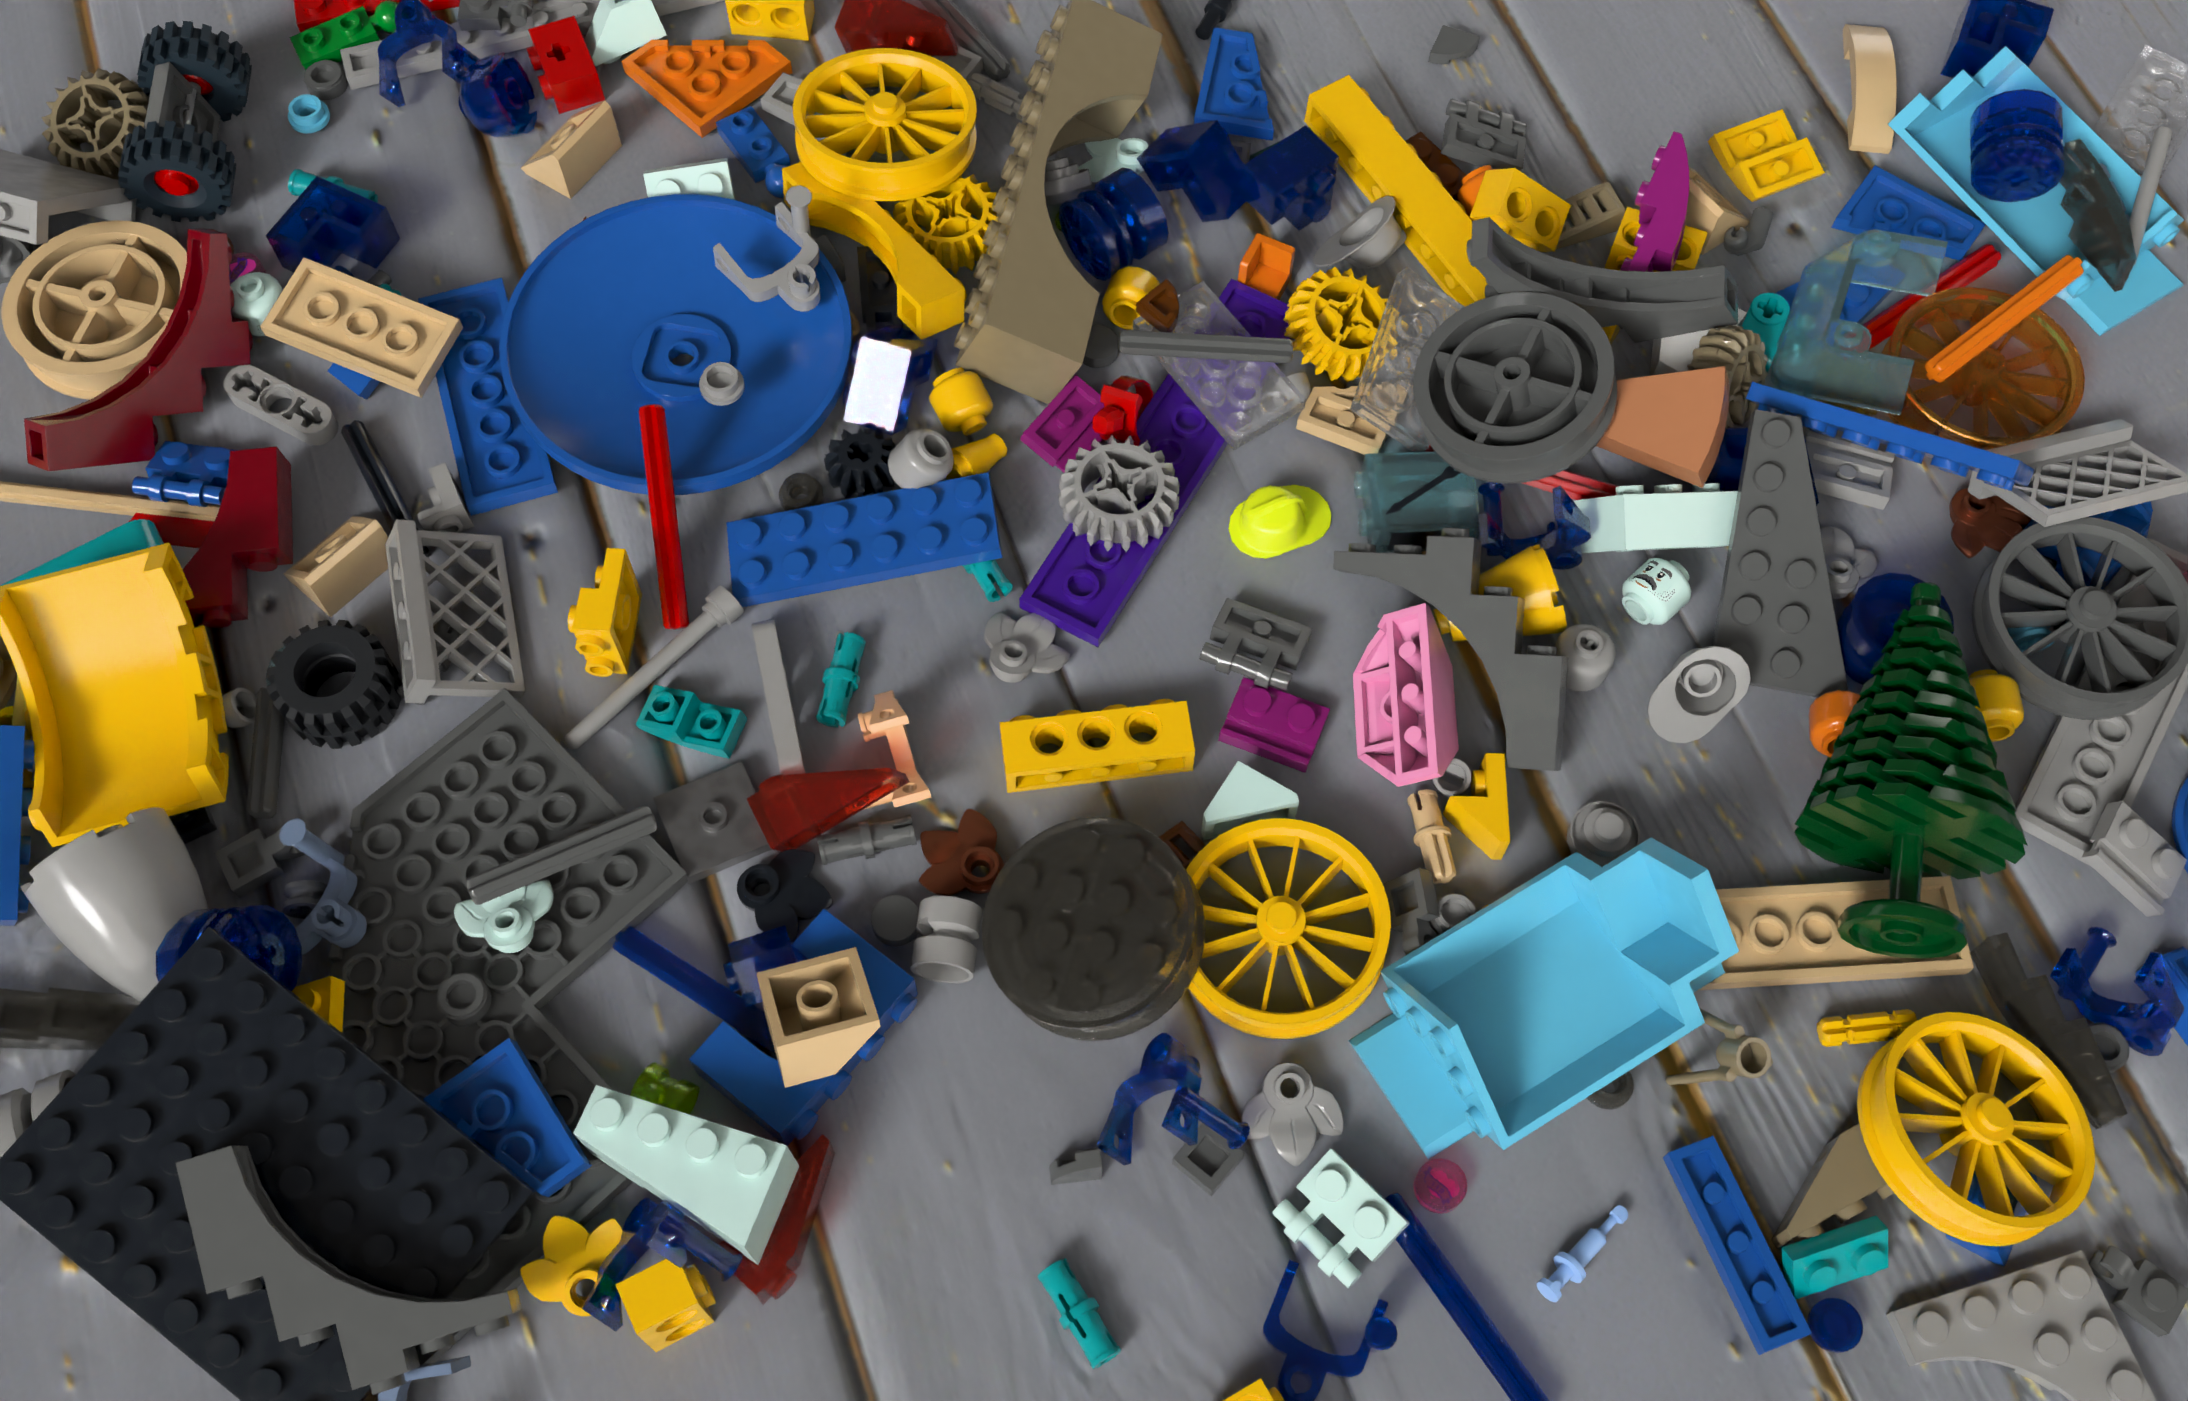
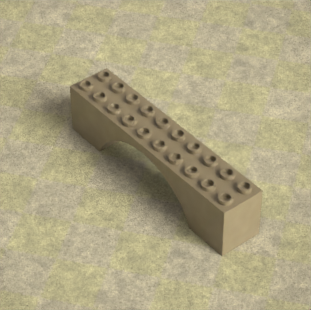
M1070 0L1066 7L1059 5L1050 25L1051 32L1044 30L1037 43L1035 53L1041 56L1039 61L1036 60L1028 75L1027 83L1032 85L1031 92H1026L1018 114L1023 116V121L1017 124L1010 140V146L1015 148L1014 154L1008 156L1001 173V178L1005 179L1006 183L1004 187H1000L992 205V211L997 212V217L995 220H991L984 234L982 243L987 245L988 248L986 254L983 253L980 256L974 270L973 277L979 281L977 288L973 287L965 303L964 312L969 314L967 323H962L954 342V347L960 349L955 366L975 372L981 377L1046 404H1049L1083 364L1100 295L1073 266L1054 232L1049 218L1044 189L1047 158L1070 146L1086 142L1104 141L1120 136L1148 96L1163 36L1162 33L1093 0Z

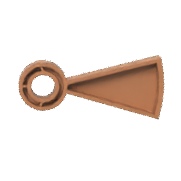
M1721 366L1617 380L1618 393L1614 416L1610 426L1596 446L1703 488L1716 462L1725 433L1729 410V379L1726 367Z

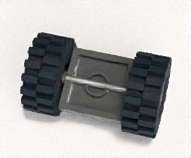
M174 21L166 22L165 29L158 25L152 28L151 34L147 33L144 38L137 72V82L140 88H144L143 92L149 96L144 128L141 125L135 127L133 134L128 133L125 138L118 173L120 188H125L124 195L129 200L137 198L136 206L142 210L150 207L153 209L152 215L160 218L163 213L171 215V221L181 222V217H187L189 222H198L200 216L210 221L215 219L216 213L223 215L226 212V208L230 207L236 174L235 157L232 151L226 152L227 145L221 140L217 141L220 119L223 122L229 121L232 114L238 116L242 113V107L246 106L252 72L250 57L248 53H242L243 46L238 41L229 43L228 34L220 31L218 35L211 32L212 26L202 24V29L194 28L192 21H183L182 27H178Z

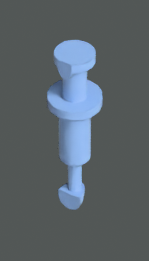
M1621 1205L1614 1207L1609 1212L1607 1220L1598 1229L1590 1228L1569 1253L1559 1252L1553 1258L1557 1270L1549 1279L1541 1278L1537 1283L1539 1292L1546 1299L1556 1303L1562 1297L1560 1290L1569 1280L1575 1283H1581L1586 1277L1584 1267L1606 1244L1605 1235L1616 1223L1623 1224L1627 1220L1628 1212L1626 1208Z

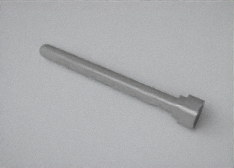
M720 585L705 598L707 603L702 606L703 613L570 730L564 737L565 745L572 750L580 748L715 626L722 627L725 623L731 625L744 613L742 606L736 598Z

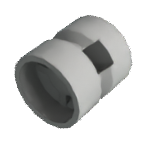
M931 896L924 898L920 902L916 926L917 932L922 937L914 941L910 965L911 972L921 978L942 983H963L973 979L977 948L971 944V941L979 939L983 914L982 908L974 902L958 897Z

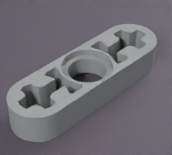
M237 366L230 370L224 378V389L234 405L309 445L326 444L338 432V422L327 404L255 366ZM254 384L260 393L259 396L253 390L246 387H251ZM281 398L292 399L291 405L282 412L270 411L271 405L276 400ZM304 413L306 418L318 423L321 420L323 422L320 425L312 423L308 426L302 415Z

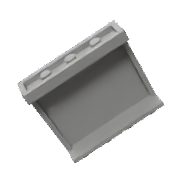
M0 149L1 236L35 245L48 243L49 215L72 211L108 221L135 222L136 198L129 200L124 195L125 188H120L119 180Z

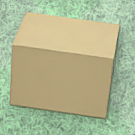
M605 100L572 115L527 160L521 169L530 177L572 199L622 147L611 106Z
M1689 167V199L1685 225L1708 232L1701 254L1704 255L1724 242V235L1728 229L1735 227V231L1740 230V227L1745 228L1750 221L1696 170Z
M352 516L283 574L328 616L332 617L388 569L385 547L388 536L376 519Z

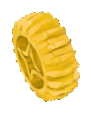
M974 174L965 179L961 175L951 184L936 192L914 199L901 200L899 203L894 204L893 218L906 232L912 233L916 241L929 254L934 255L944 268H951L956 275L959 267L965 266L972 271L975 261H978L983 253L986 254L988 246L982 242L989 223L997 217V212L992 211V205L997 193L991 192L987 182L978 184ZM918 224L924 226L927 232L922 230Z
M1336 267L1329 269L1326 273L1319 270L1310 278L1303 280L1296 288L1297 291L1289 298V303L1287 304L1289 308L1285 312L1283 319L1289 324L1284 336L1295 339L1293 351H1301L1304 355L1301 365L1311 362L1315 365V375L1321 374L1325 370L1328 372L1330 381L1337 380L1342 376L1346 383L1353 381L1357 376L1360 379L1368 377L1375 369H1379L1386 362V358L1393 352L1396 345L1393 340L1397 337L1399 331L1398 328L1392 325L1396 321L1398 314L1387 310L1390 306L1391 298H1381L1379 296L1381 285L1370 287L1367 284V275L1356 279L1352 268L1344 271L1342 274Z

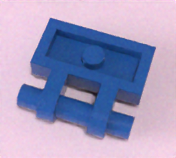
M164 441L146 466L149 478L136 476L132 482V490L135 494L147 495L152 501L168 502L170 499L186 500L189 505L197 507H207L209 504L221 505L227 486L230 451L235 450L224 447Z

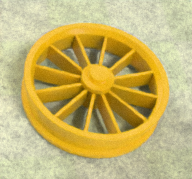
M895 48L864 49L846 53L824 62L810 72L801 82L794 96L795 145L801 163L817 181L847 196L872 201H901L931 194L948 186L961 176L970 165L976 151L977 136L975 124L977 104L972 88L954 68L926 54ZM884 86L902 87L897 95L885 92ZM879 87L880 93L870 97L863 88ZM919 91L926 93L925 95H922L914 99ZM844 94L849 100L840 98L838 96ZM957 131H960V133H959L958 135L949 133V132H957ZM827 137V138L822 139V140H820V141H818L817 139H815V138ZM923 147L934 150L936 152L929 154ZM856 149L850 158L842 155ZM901 150L910 160L893 163L892 153ZM875 151L886 154L887 163L868 162V160Z
M1271 818L1248 822L1234 827L1210 841L1199 851L1183 873L1177 887L1172 910L1174 954L1179 971L1190 992L1209 1013L1221 1022L1244 1033L1271 1039H1293L1314 1035L1332 1028L1352 1015L1365 1002L1377 984L1381 974L1380 971L1383 969L1390 940L1391 915L1388 898L1379 875L1362 852L1339 834L1317 824L1296 819ZM1271 846L1293 847L1284 896L1273 895L1256 849ZM1299 849L1313 852L1331 861L1332 864L1298 901L1290 898ZM1248 851L1266 901L1263 903L1259 902L1218 867L1229 859ZM1341 869L1353 880L1362 895L1308 912L1304 911ZM1210 877L1255 915L1193 903L1202 884ZM1368 907L1373 926V938L1310 925ZM1189 917L1248 928L1250 930L1191 948L1187 926ZM1306 940L1371 953L1362 972L1354 980ZM1260 941L1218 987L1207 978L1197 963L1198 960ZM1296 948L1343 987L1345 991L1327 1003L1315 1007L1294 949ZM1265 951H1268L1272 954L1261 1010L1248 1007L1226 995L1228 991ZM1286 955L1306 1009L1304 1011L1290 1013L1267 1011L1278 956Z
M1944 1012L1932 1014L1915 1021L1896 1038L1882 1046L1870 1058L1864 1068L1858 1087L1857 1110L1860 1130L1869 1155L1880 1175L1897 1197L1915 1214L1936 1229L1952 1237L1978 1245H2013L2030 1239L2042 1232L2046 1227L2066 1218L2085 1199L2094 1176L2095 1148L2092 1131L2084 1108L2072 1086L2057 1066L2038 1047L2014 1030L1991 1019L1969 1013ZM1939 1043L1946 1070L1925 1044ZM1966 1051L1983 1059L1977 1084L1975 1083ZM1902 1056L1924 1083L1897 1068ZM1999 1071L2021 1091V1093L2005 1104L1993 1096ZM1895 1094L1931 1115L1899 1113ZM2023 1097H2026L2041 1122L2013 1120L2008 1108ZM1906 1131L1939 1133L1943 1146L1922 1159ZM2020 1139L2049 1140L2053 1158ZM1946 1150L1957 1156L1950 1187L1927 1166L1928 1162ZM1974 1170L1986 1209L1967 1200ZM2027 1171L2053 1185L2049 1198ZM2006 1186L2029 1215L2014 1216Z

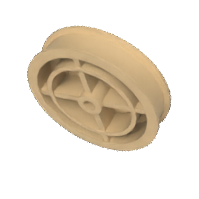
M101 221L65 231L34 250L11 277L6 287L1 307V318L6 337L18 354L24 358L33 374L46 386L64 395L91 400L121 381L147 356L165 330L179 299L187 264V252L169 234L139 222Z

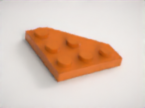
M651 40L621 61L624 72L701 138L717 128V121L739 112L767 92L783 72L789 75L793 73L791 61L765 40H748V46H725L724 40H692V45H669L668 40Z

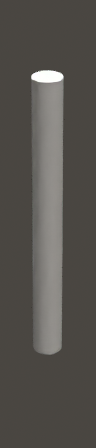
M2168 127L2156 128L2118 258V263L2124 267L2134 266L2138 258L2173 133Z

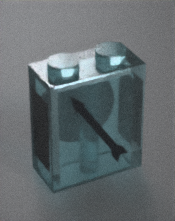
M1436 452L1365 454L1362 470L1356 471L1354 474L1355 497L1362 498L1363 509H1360L1358 514L1360 536H1367V544L1376 545V553L1394 552V545L1421 546L1422 551H1426L1427 536H1441L1442 528L1470 530L1469 538L1478 539L1482 523L1475 478L1455 470L1445 463Z

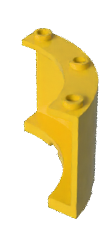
M170 543L0 586V635L8 649L21 684L27 706L24 714L25 723L34 741V789L32 801L28 807V814L33 827L37 831L43 832L52 847L70 843L91 830H94L97 834L114 825L121 824L124 827L129 824L126 817L130 813L139 810L160 807L165 810L168 816H173L226 801L229 756L225 752L219 753L218 734L227 732L219 678L204 625L194 627L185 601L194 598Z

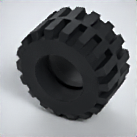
M339 619L334 626H332L329 620L318 621L317 628L311 629L309 625L300 628L301 635L295 639L291 636L287 637L282 642L286 648L282 652L275 651L271 658L275 667L267 669L266 678L271 683L267 686L269 696L274 701L275 707L298 736L303 740L308 738L312 745L322 747L327 742L331 749H342L343 742L348 741L352 747L362 744L361 737L369 734L373 738L380 733L377 727L381 723L386 725L390 723L393 719L390 709H398L401 699L397 694V689L401 686L402 682L398 677V670L384 647L374 634L370 635L367 628L360 624L352 627L347 620ZM342 672H355L351 682L340 692L331 696L315 697L319 687L328 678Z

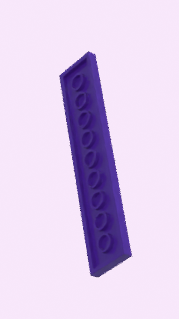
M1232 278L1195 333L1280 338L1294 341L1293 338L1284 336L1289 325L1283 320L1285 312L1289 308L1287 303ZM1179 357L1136 422L1137 434L1140 439L1138 447L1148 441L1151 447L1150 453L1162 450L1165 456L1164 463L1173 464L1175 469L1174 477L1178 478L1180 484L1179 493L1177 494L1179 497V507L1174 513L1173 522L1170 527L1163 526V533L1159 539L1148 535V543L1144 548L1136 541L1130 542V548L1125 552L1121 543H1113V547L1109 551L1104 547L1103 540H1098L1090 546L1087 541V533L1076 536L1073 531V523H1069L1021 595L1019 608L1029 613H1036L1053 622L1056 627L1099 647L1279 363ZM1100 476V478L1098 479V481L1096 482V484L1099 483L1100 481H1102L1101 476ZM1154 493L1145 496V501L1137 504V509L1140 510L1153 499Z

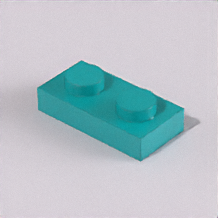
M1877 1215L1782 1247V1272L1795 1300L1889 1268L1888 1228Z

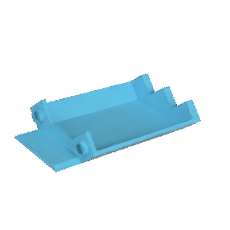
M2006 46L1975 76L1972 77L1965 70L1960 71L1931 100L1919 93L1888 123L2037 277L2066 255H2070L2073 258L2079 257L2083 261L2081 264L2084 270L2083 274L2055 296L2064 300L2099 336L2184 286L2150 251L2155 245L2160 248L2170 242L2179 233L2180 228L2178 225L2184 219L2156 192L2136 264L2132 267L2121 266L2118 263V258L2124 239L2116 242L2109 239L2105 230L2107 224L2101 222L2089 196L2092 192L2086 189L2082 181V175L2086 168L2099 163L2104 164L2111 176L2108 181L2114 182L2126 208V211L2123 213L2124 215H2129V217L2132 213L2141 177ZM2000 124L2004 125L1999 135L1996 136L1995 128ZM2013 129L2014 137L2006 140L2008 133Z

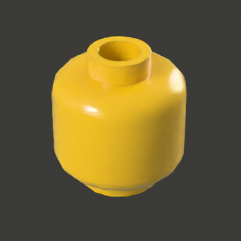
M1128 266L1119 269L1112 275L1102 300L1103 312L1108 320L1126 330H1138L1146 327L1149 323L1136 313V303L1160 284L1159 281L1148 270L1140 267Z
M959 367L943 373L932 383L934 388L929 395V400L946 431H962L965 436L980 431L987 425L985 418L991 413L993 402L977 373L964 371L963 368Z
M1991 669L1972 673L1968 677L1969 682L1974 687L1980 704V708L1977 706L1975 708L1983 714L1991 741L2007 739L2015 733V729L2024 721V710L2017 682L2013 678L1998 674L1997 671Z

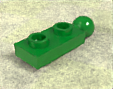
M386 0L376 7L374 15L370 17L364 7L361 6L289 38L306 70L310 65L318 61L332 60L337 63L342 61L341 49L379 41L380 38L377 32L380 30L388 33L401 31L407 23V13L398 2Z

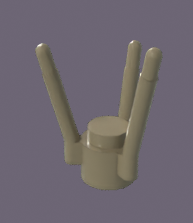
M1700 1008L1705 1024L1725 1034L1726 1038L1719 1043L1716 1050V1058L1720 1066L1718 1069L1669 1075L1666 1077V1082L1669 1085H1683L1718 1080L1733 1082L1737 1076L1751 1079L1759 1078L1773 1064L1771 1051L1764 1040L1753 1036H1746L1741 1025L1730 1024Z

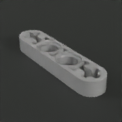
M770 619L752 623L755 647L783 785L789 786L807 782L775 620Z

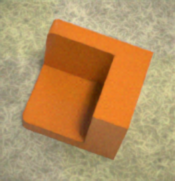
M1257 233L1240 262L1238 282L1280 300L1291 280L1295 248Z

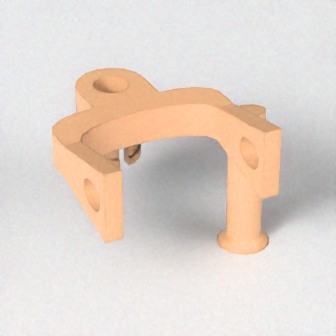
M893 690L874 695L875 704L873 710L858 713L861 731L864 733L865 742L887 736L897 771V779L891 783L851 794L842 791L849 818L853 812L893 802L895 808L932 798L929 788L917 772L905 724H909L908 717L900 706L898 699L895 698Z

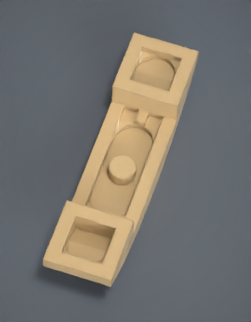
M1845 24L1843 27L1844 59L1850 60L1852 110L1847 118L1848 149L1852 151L1889 154L1892 149L1894 130L1888 123L1896 116L1897 98L1896 63L1890 35L1882 27Z

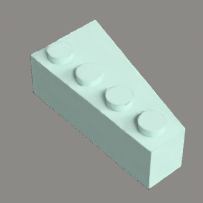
M598 1085L595 1086L573 1133L592 1155L640 1187H644L662 1199L664 1203L679 1213H683L704 1227L706 1231L740 1251L757 1265H759L799 1168V1164L787 1145Z

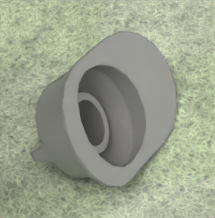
M1385 196L1379 198L1360 213L1354 221L1324 242L1313 257L1314 265L1325 267L1344 259L1357 268L1370 269L1380 266L1387 261L1406 240L1405 232L1393 216L1396 205L1394 197Z
M1709 646L1692 649L1684 653L1676 660L1672 670L1657 685L1650 696L1647 708L1650 725L1658 736L1669 742L1687 743L1700 739L1711 731L1747 693L1751 681L1748 664L1739 653L1727 647Z

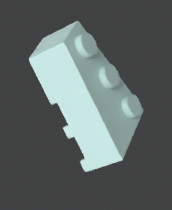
M1708 483L1703 488L1692 485V492L1682 493V484L1654 486V493L1644 494V485L1616 487V495L1574 500L1572 501L1574 554L1729 546L1738 491L1720 492V483Z

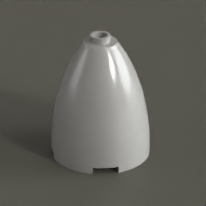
M160 807L147 808L130 813L126 817L129 824L124 827L121 824L114 825L97 834L94 830H91L49 855L29 872L34 880L32 884L28 882L20 886L44 923L77 958L112 986L139 1002L149 994L208 927L212 928L207 901L196 868L175 826L165 810Z

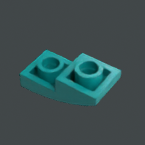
M654 685L636 722V726L645 732L678 745L730 759L748 719L742 710L701 702L694 692Z

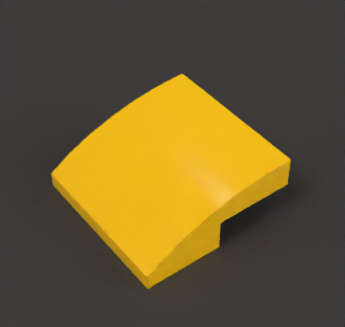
M1783 109L1716 133L1707 141L1723 170L1735 186L1751 202L1818 178L1825 173L1808 138L1797 139Z

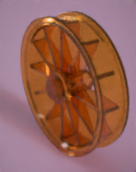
M1960 287L1947 289L1919 300L1901 317L1879 357L1876 372L1877 389L1883 407L1894 424L1979 449L1989 450L2058 434L2062 431L2063 427L2077 411L2084 393L2085 376L2080 355L2063 328L2044 311L2037 309L2007 332L2008 335L1996 350L1987 348L1944 382L1913 391L1906 377L1929 380L1926 376L1928 372L1924 367L1928 360L1902 357L1903 345L1930 359L1962 335L1953 320L1970 321L1971 328L2013 296L1986 288ZM1931 324L1943 343L1919 328ZM2013 337L2032 350V352L2008 360L2001 354ZM2044 364L2051 377L2020 373L2019 371ZM1951 394L1957 400L1944 419L1924 404ZM2030 394L2057 397L2056 409ZM1962 404L1973 407L1974 432L1949 423ZM1988 409L2008 437L1989 436ZM2016 411L2039 424L2042 428L2030 433Z

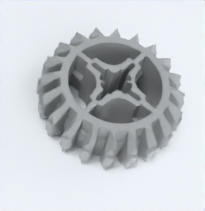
M1113 435L1108 439L1107 445H1102L1094 438L1091 444V451L1079 447L1076 453V460L1068 459L1065 465V473L1059 479V489L1061 492L1058 494L1059 505L1063 509V518L1066 523H1073L1075 535L1080 536L1087 533V541L1090 546L1098 540H1103L1107 551L1113 547V543H1121L1125 552L1130 548V542L1136 541L1144 548L1148 543V535L1159 539L1163 533V526L1170 527L1173 522L1174 513L1179 507V497L1177 494L1180 487L1178 478L1174 477L1175 469L1173 464L1164 463L1165 456L1162 450L1150 453L1151 447L1148 441L1138 447L1134 445L1131 436L1125 440V443H1117ZM1101 476L1102 481L1093 485V490L1084 493L1087 486ZM1154 493L1153 499L1145 507L1138 510L1137 504L1145 501V496Z

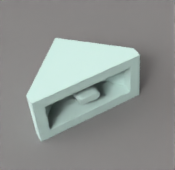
M1237 761L1203 814L1201 829L1203 840L1216 838L1234 827L1252 821L1271 818L1295 819L1299 805L1297 793Z

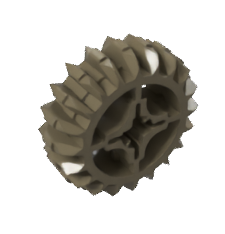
M100 68L97 69L95 74L82 70L80 81L76 78L67 77L68 87L65 90L55 88L59 97L55 102H46L52 112L41 117L45 124L49 126L42 135L50 142L47 149L50 150L53 156L58 158L57 161L60 162V165L119 180L118 173L125 138L128 133L133 134L135 127L141 125L144 128L149 96L143 92L136 82L130 81L121 73H116L115 71L109 73L107 70ZM108 100H120L122 107L117 109L112 106L109 107ZM87 142L93 145L94 151L83 152L80 144Z
M1733 325L1711 328L1707 335L1702 336L1700 339L1699 348L1693 350V360L1691 364L1687 365L1688 371L1721 366L1726 367L1729 379V410L1722 443L1730 445L1733 442H1739L1743 435L1748 433L1750 415L1758 408V404L1746 399L1751 383L1755 382L1764 385L1765 378L1768 375V372L1765 370V365L1768 361L1767 355L1764 354L1765 344L1761 342L1759 334Z

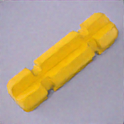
M1902 1009L1893 1010L1892 1014L1882 1011L1847 1015V1019H1842L1840 1016L1824 1017L1817 1023L1816 1028L1820 1043L1823 1046L1830 1047L1840 1046L1842 1042H1847L1850 1045L1888 1041V1037L1896 1038L1903 1030L1917 1021L1914 1011Z

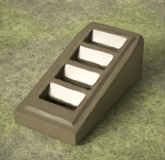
M1609 182L1593 186L1564 200L1571 205L1567 218H1570L1574 226L1570 227L1567 220L1565 221L1555 250L1618 231L1625 214V208ZM1587 213L1590 219L1586 220L1583 214Z

